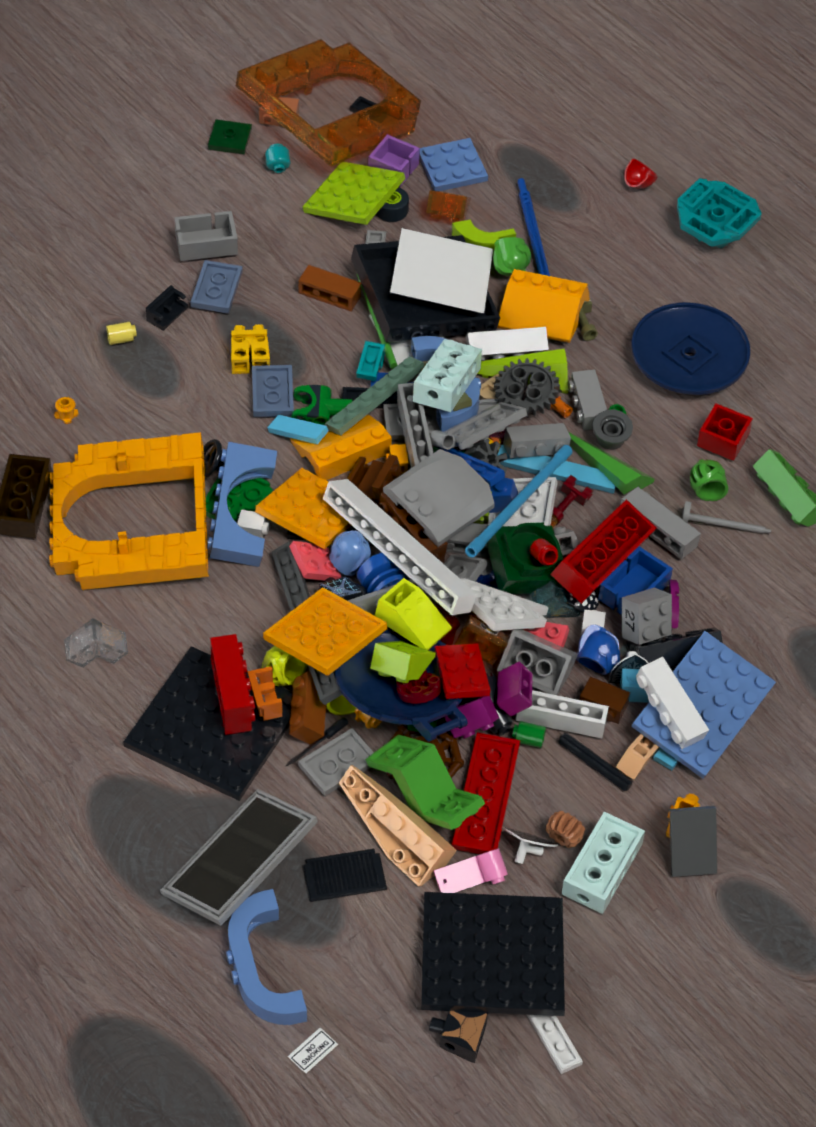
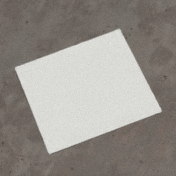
M402 228L390 292L484 313L493 249Z

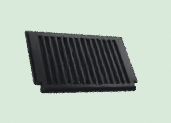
M374 848L306 859L307 864L303 865L310 902L387 890L380 853H375Z

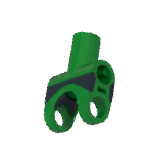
M324 385L298 386L294 389V399L309 406L294 410L291 418L325 425L330 420V416L339 413L352 402V399L332 398V390ZM303 392L306 393V395H299L298 393Z

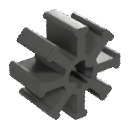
M486 439L475 443L473 448L465 450V454L500 468L506 473L507 467H504L499 462L507 460L508 457L506 453L497 456L498 448L501 447V444L497 441L489 444L490 440Z

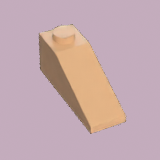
M640 734L628 747L616 768L625 776L634 780L660 747Z

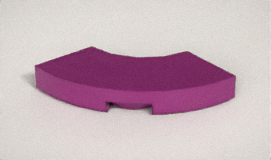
M669 579L668 593L672 594V628H677L679 624V596H677L679 594V583L677 580Z

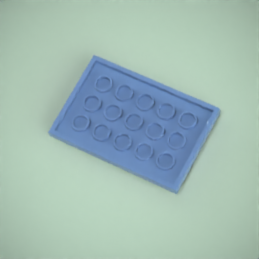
M704 631L673 671L709 729L705 738L681 749L679 744H676L672 739L668 726L662 723L656 707H653L650 702L631 726L702 779L705 778L776 683L772 678L706 631Z

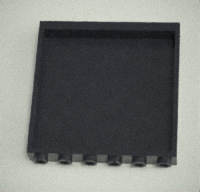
M463 235L443 237L466 243ZM399 241L354 245L351 260L386 342L406 341L419 336L445 337L497 330L500 316L488 289L484 313L391 293Z

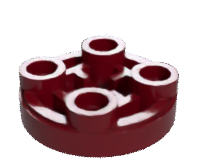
M426 670L419 679L409 680V683L396 681L399 698L404 702L412 704L431 701L442 690L440 677L427 673Z

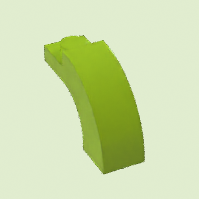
M469 219L452 223L451 236L463 235L466 243L493 249V257L496 240L505 237H516V232L514 228L497 232L481 231Z

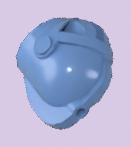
M357 530L338 534L331 545V552L329 553L331 563L344 575H355L360 566L370 558L369 542Z

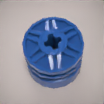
M383 553L376 554L367 559L357 571V579L366 588L367 594L395 585L403 578L410 580L408 575Z

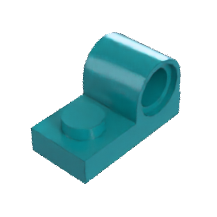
M365 341L356 378L376 381L379 369H382L384 363L385 344Z

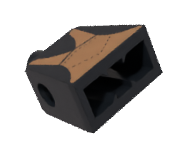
M449 1011L446 1020L432 1017L429 1031L441 1034L440 1047L475 1063L487 1026L488 1013Z

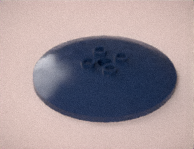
M681 302L661 306L649 312L640 320L632 336V355L640 371L655 384L682 394H710L731 386L744 374L750 359V343L743 328L723 311L699 303ZM685 353H693L694 356H688Z

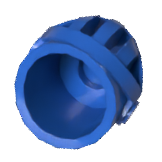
M596 624L590 625L580 637L576 660L598 674L606 675L611 673L614 666L620 662L619 641L616 636L605 628Z

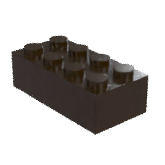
M9 454L0 487V535L36 539L50 485V472H52L50 458Z

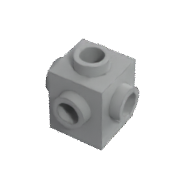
M565 526L553 528L558 542L559 539H562L561 543H559L563 558L567 557L578 545L577 536L574 531L566 529Z

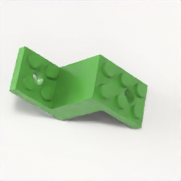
M398 734L365 759L369 767L393 774L410 809L426 822L452 830L458 828L466 818L476 814L479 808L485 804L482 796L456 789L434 744Z

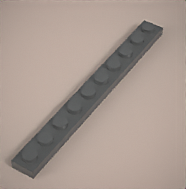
M288 541L273 550L272 555L290 610L292 611L307 600L310 594L305 579L289 546L291 543ZM309 666L320 701L324 705L343 695L338 688L335 671L327 676Z

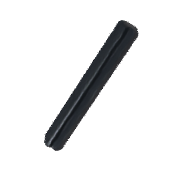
M565 732L561 735L559 743L623 791L629 790L632 786L631 779Z

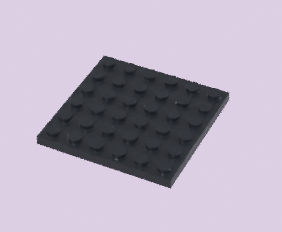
M191 646L123 741L124 747L240 801L290 726L293 692L280 686H275L277 699L281 698L282 717L264 721L263 716L260 717L251 688L250 694L253 696L255 703V721L252 722V731L225 735L212 670L211 655Z
M424 892L421 1010L564 1016L563 898Z

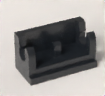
M170 285L146 307L147 322L164 331L188 309V304L182 301L186 296Z

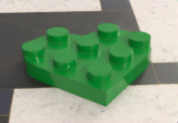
M218 477L206 496V515L212 519L216 518V514L212 513L214 501L218 502L219 496H215L217 484H221V479H218ZM263 478L250 479L232 489L227 496V506L235 522L239 519L241 510L255 512L256 505L273 492L268 481Z

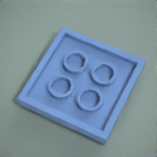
M470 138L420 148L419 159L434 192L488 181V174Z

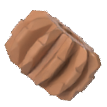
M563 811L555 812L551 815L545 829L550 838H553L561 846L565 845L567 848L576 847L585 834L582 822L578 821L576 816L573 817L570 813Z

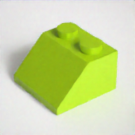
M402 641L375 643L370 669L378 671V675L384 677L394 676L398 682L409 683V680L420 678L435 658L436 653Z

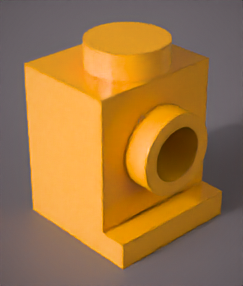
M406 444L389 445V453L385 455L386 460L389 454L397 456L402 474L408 471Z

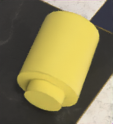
M130 321L106 326L110 345L131 342L137 336L135 325H131Z

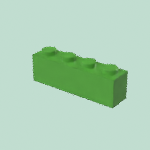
M769 449L753 465L757 471V477L767 483L769 492L781 500L779 504L785 510H789L792 514L791 519L796 524H803L808 527L816 524V494L807 489L810 485L798 475L795 476L797 471L779 452Z

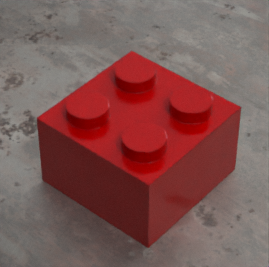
M715 403L699 431L697 446L734 461L750 434L753 418Z

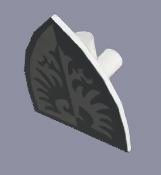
M634 651L627 652L626 658L618 662L612 669L609 683H620L622 669H640V667L648 664V662Z
M506 827L503 828L521 840L514 860L521 864L524 862L526 853L539 856L543 854V847L529 843L548 847L558 846L557 843Z

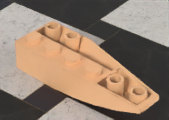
M354 765L348 768L339 782L340 786L386 856L417 886H422L435 876L434 870L445 867L457 850L392 793Z

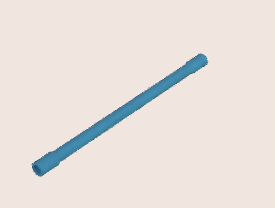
M563 445L507 507L465 548V552L469 557H475L546 479L571 456L573 451L570 446Z

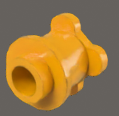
M70 397L58 399L55 403L57 411L54 413V417L62 420L64 424H70L72 419L79 415L78 410L75 409V401Z
M357 708L354 711L356 714L355 720L357 722L362 720L368 729L376 728L382 721L363 713Z

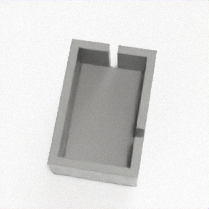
M232 211L215 213V229H212L211 213L174 217L180 261L238 254V241Z

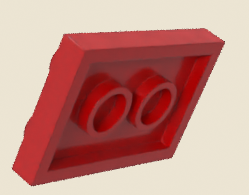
M478 643L435 646V657L446 699L490 696V686Z

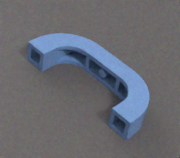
M436 336L413 337L411 339L413 358L420 361H429L445 338ZM475 376L465 391L472 399V406L458 411L452 410L451 412L441 409L436 410V420L440 431L444 432L477 415L481 389L479 378Z
M273 889L258 892L248 897L236 909L229 922V950L226 951L229 965L233 964L234 971H231L234 985H239L245 1004L259 1018L279 1025L307 1022V1008L302 990L289 993H274L266 989L259 980L248 937L257 926L279 920V908Z

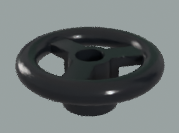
M212 439L204 445L205 478L210 476L215 470L219 471L220 466L223 467L224 462L220 461L222 445L217 439Z

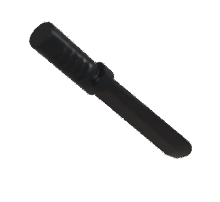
M342 717L324 731L322 738L292 758L286 766L296 762L324 739L333 737V735L348 725V720Z

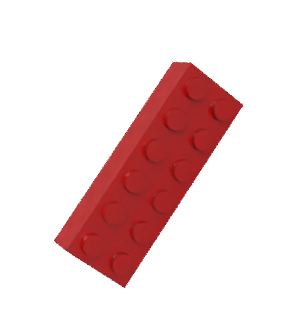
M626 499L565 557L550 575L582 604L624 560H627L628 556L638 546H641L657 527Z

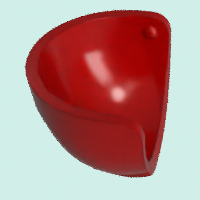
M632 159L629 162L624 174L626 184L637 189L651 186L658 177L654 171L637 159Z

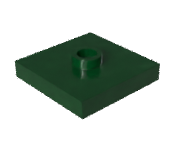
M216 119L208 143V150L245 155L252 131V124Z

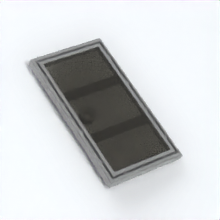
M257 789L162 887L160 893L221 926L318 823L317 817Z

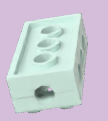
M444 339L414 381L413 402L451 412L481 369L482 349L458 343L454 340Z
M603 812L564 879L562 895L603 914L640 850L645 830Z

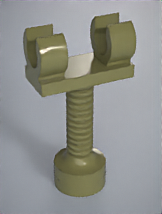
M590 300L589 302L584 301L579 312V321L582 325L580 332L586 341L593 340L598 335L596 327L593 324H589L585 313H590L592 310V302Z

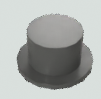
M605 410L599 413L594 418L592 426L597 442L600 446L609 450L620 448L630 438L633 431L631 419L628 415L618 410Z

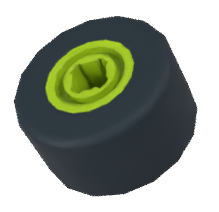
M398 187L376 213L377 216L387 222H397L404 219L409 212V195L405 190Z

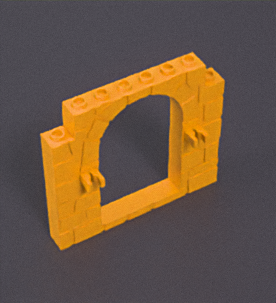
M201 432L171 435L168 437L78 445L75 461L72 463L53 464V472H50V482L53 485V488H50V498L53 501V505H50V515L53 517V521H50V532L53 534V538L49 539L53 555H49L50 566L54 567L56 575L75 574V580L80 582L82 590L209 577L204 445ZM194 478L196 531L181 534L173 533L150 537H134L128 539L127 532L123 531L118 532L119 540L87 541L74 535L63 522V517L67 516L71 506L90 491L106 487Z

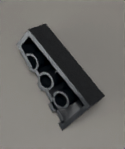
M707 628L685 632L686 636L682 637V634H672L666 636L665 640L659 638L640 645L631 641H626L629 651L636 652L648 663L663 657L670 669L675 670L704 631L721 643L723 641L721 630Z

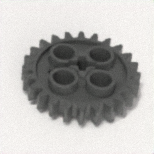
M526 358L525 363L518 359V364L515 365L511 361L510 368L504 366V372L499 371V377L495 378L494 391L495 397L498 398V403L503 402L524 407L527 411L526 417H528L529 412L536 416V411L538 410L542 414L544 413V407L551 409V404H555L556 398L559 397L560 384L559 378L556 377V372L551 371V366L544 368V362L538 365L536 359L529 363V359ZM532 374L530 384L527 387L529 375ZM527 388L525 400L522 401L524 397V391Z

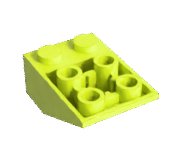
M405 578L378 600L375 616L387 622V627L420 648L429 650L452 629L422 589Z

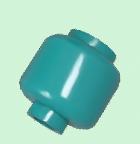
M273 144L266 150L265 157L268 169L275 173H282L290 166L291 161L288 148L282 144Z

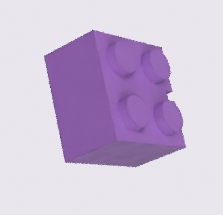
M387 134L369 155L368 166L403 172L406 179L399 186L401 187L409 177V174L419 165L420 148Z

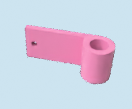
M499 848L433 871L439 890L443 893H455L491 881L493 885L505 881L504 876L508 875Z

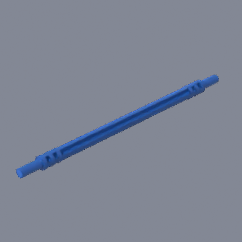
M520 178L517 181L520 191L519 198L538 274L550 276L530 192L527 191L525 180Z

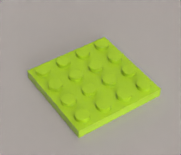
M342 161L303 205V211L308 214L367 225L406 179L403 172Z

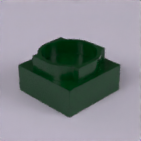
M544 522L502 526L486 543L498 590L510 594L558 593L562 588V585L550 575L563 560L561 548L552 526H545ZM545 539L556 547L558 559L554 564L543 565L531 555L530 547L535 540Z

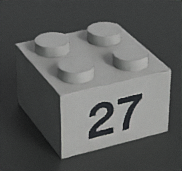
M651 588L622 597V638L640 645L672 635V594L657 588Z

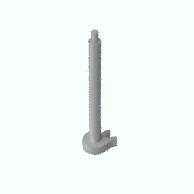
M685 501L681 519L688 523V520L762 534L764 532H771V529H766L763 526L690 513L692 502Z

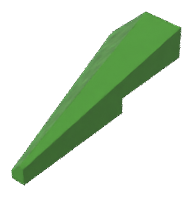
M568 431L571 437L570 446L590 467L599 469L624 495L637 487L643 489L654 482L655 479Z

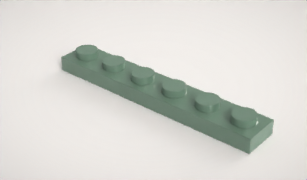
M410 356L403 360V362L327 421L325 425L328 430L340 436L394 394L398 390V384H406L420 373L424 363Z

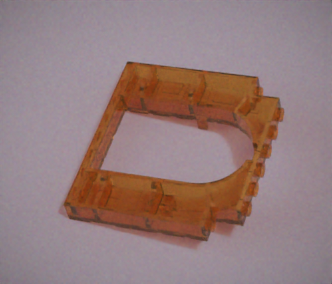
M322 39L239 70L235 85L331 167L356 155H361L375 149L387 134L399 139L402 136L413 133L417 121L416 116H418L421 104L419 98L351 43L332 48ZM337 76L355 77L356 79L373 84L385 98L380 103L316 129L279 99L281 96L303 88L305 89L304 94L308 95L312 93L314 83Z

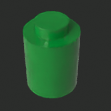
M520 721L519 725L515 724L512 737L520 740V744L542 748L546 727Z

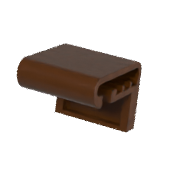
M389 454L385 463L373 460L371 465L365 464V457H359L347 478L376 505L379 504L383 487L402 475L398 457Z

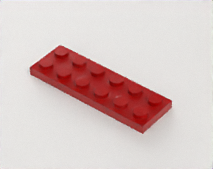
M477 732L464 791L482 796L485 804L479 808L476 814L469 816L458 828H455L452 846L456 850L483 854L498 849L520 740Z

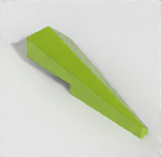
M565 348L481 361V369L477 373L481 374L483 378L493 377L499 374V371L504 372V366L510 368L511 361L516 365L518 364V359L522 363H525L526 358L529 359V363L536 359L538 365L544 362V368L551 366V371H555L556 377L559 378L560 390L562 393H568V368ZM532 374L529 375L527 386L530 384Z

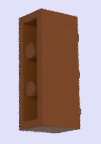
M308 265L299 279V294L351 312L361 297V282L318 267Z
M307 671L296 677L293 682L289 735L310 745L324 736L326 705L320 701L310 671Z

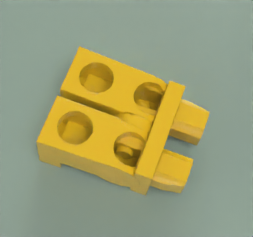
M262 324L254 325L253 330H245L243 325H235L234 330H231L232 374L250 373L249 354L252 356V366L270 365L267 329H264Z

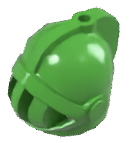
M505 237L496 240L494 243L493 259L497 272L505 276H511L514 269L525 271L531 259V252L525 240L517 237Z
M699 460L690 473V484L697 497L705 501H717L724 498L728 493L724 468L715 460Z

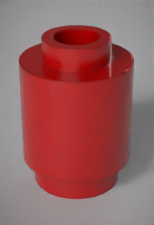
M537 539L532 543L530 553L541 564L552 565L557 561L558 551L547 540Z

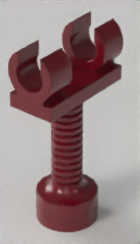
M570 475L561 487V491L567 496L557 508L553 507L551 524L558 525L564 518L563 512L573 500L584 506L593 495L594 490L587 486L583 492H580L574 488L577 478Z

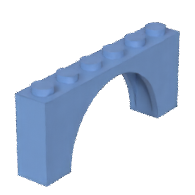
M228 442L227 449H222L220 461L224 462V466H220L218 479H221V484H217L215 496H219L218 502L214 501L212 513L216 514V518L211 520L210 525L213 537H209L207 549L211 550L209 558L256 567L260 566L265 539L248 533L234 521L228 510L227 496L232 489L244 481L255 478L272 479L277 451Z

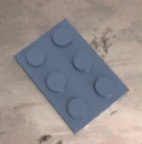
M205 260L191 299V307L229 314L243 272V266Z
M292 365L252 366L253 417L292 416L294 411Z

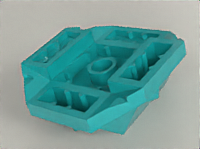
M699 178L677 199L680 229L697 238L699 242L702 241L711 247L717 246L720 249L733 241L740 240L762 216L756 199L721 181H707V179Z

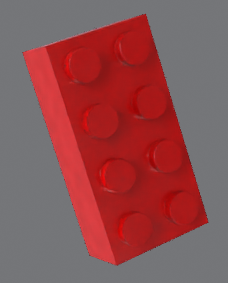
M236 634L210 638L211 664L225 735L252 731V722L255 721V703L253 696L250 694L251 684L250 679L246 675L247 664L242 656L244 655L242 642H238Z

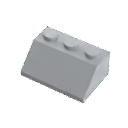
M515 629L510 635L497 671H501L520 661L533 673V687L549 694L558 695L571 673L578 654L525 630Z

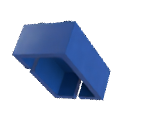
M638 546L628 556L627 561L624 560L600 585L598 600L613 610L617 607V612L622 615V597L651 588L663 591L669 585L673 568Z

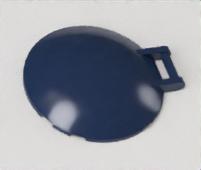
M387 628V630L335 670L338 688L354 707L373 718L385 722L405 725L412 724L428 742L435 740L438 735L457 727L461 729L468 724L465 715L457 708L463 698L446 699L442 681L441 693L436 698L425 703L412 704L404 702L399 698L396 677H384L378 675V671L370 669L375 643L402 641L417 646L397 632L391 631L390 628ZM439 640L429 651L434 652L435 646H445L446 644ZM435 657L426 668V672L440 677ZM445 716L451 720L434 728L429 724Z

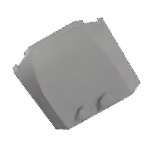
M441 449L383 487V492L396 505L401 504L424 528V534L437 547L491 511L495 504L489 484L462 457Z

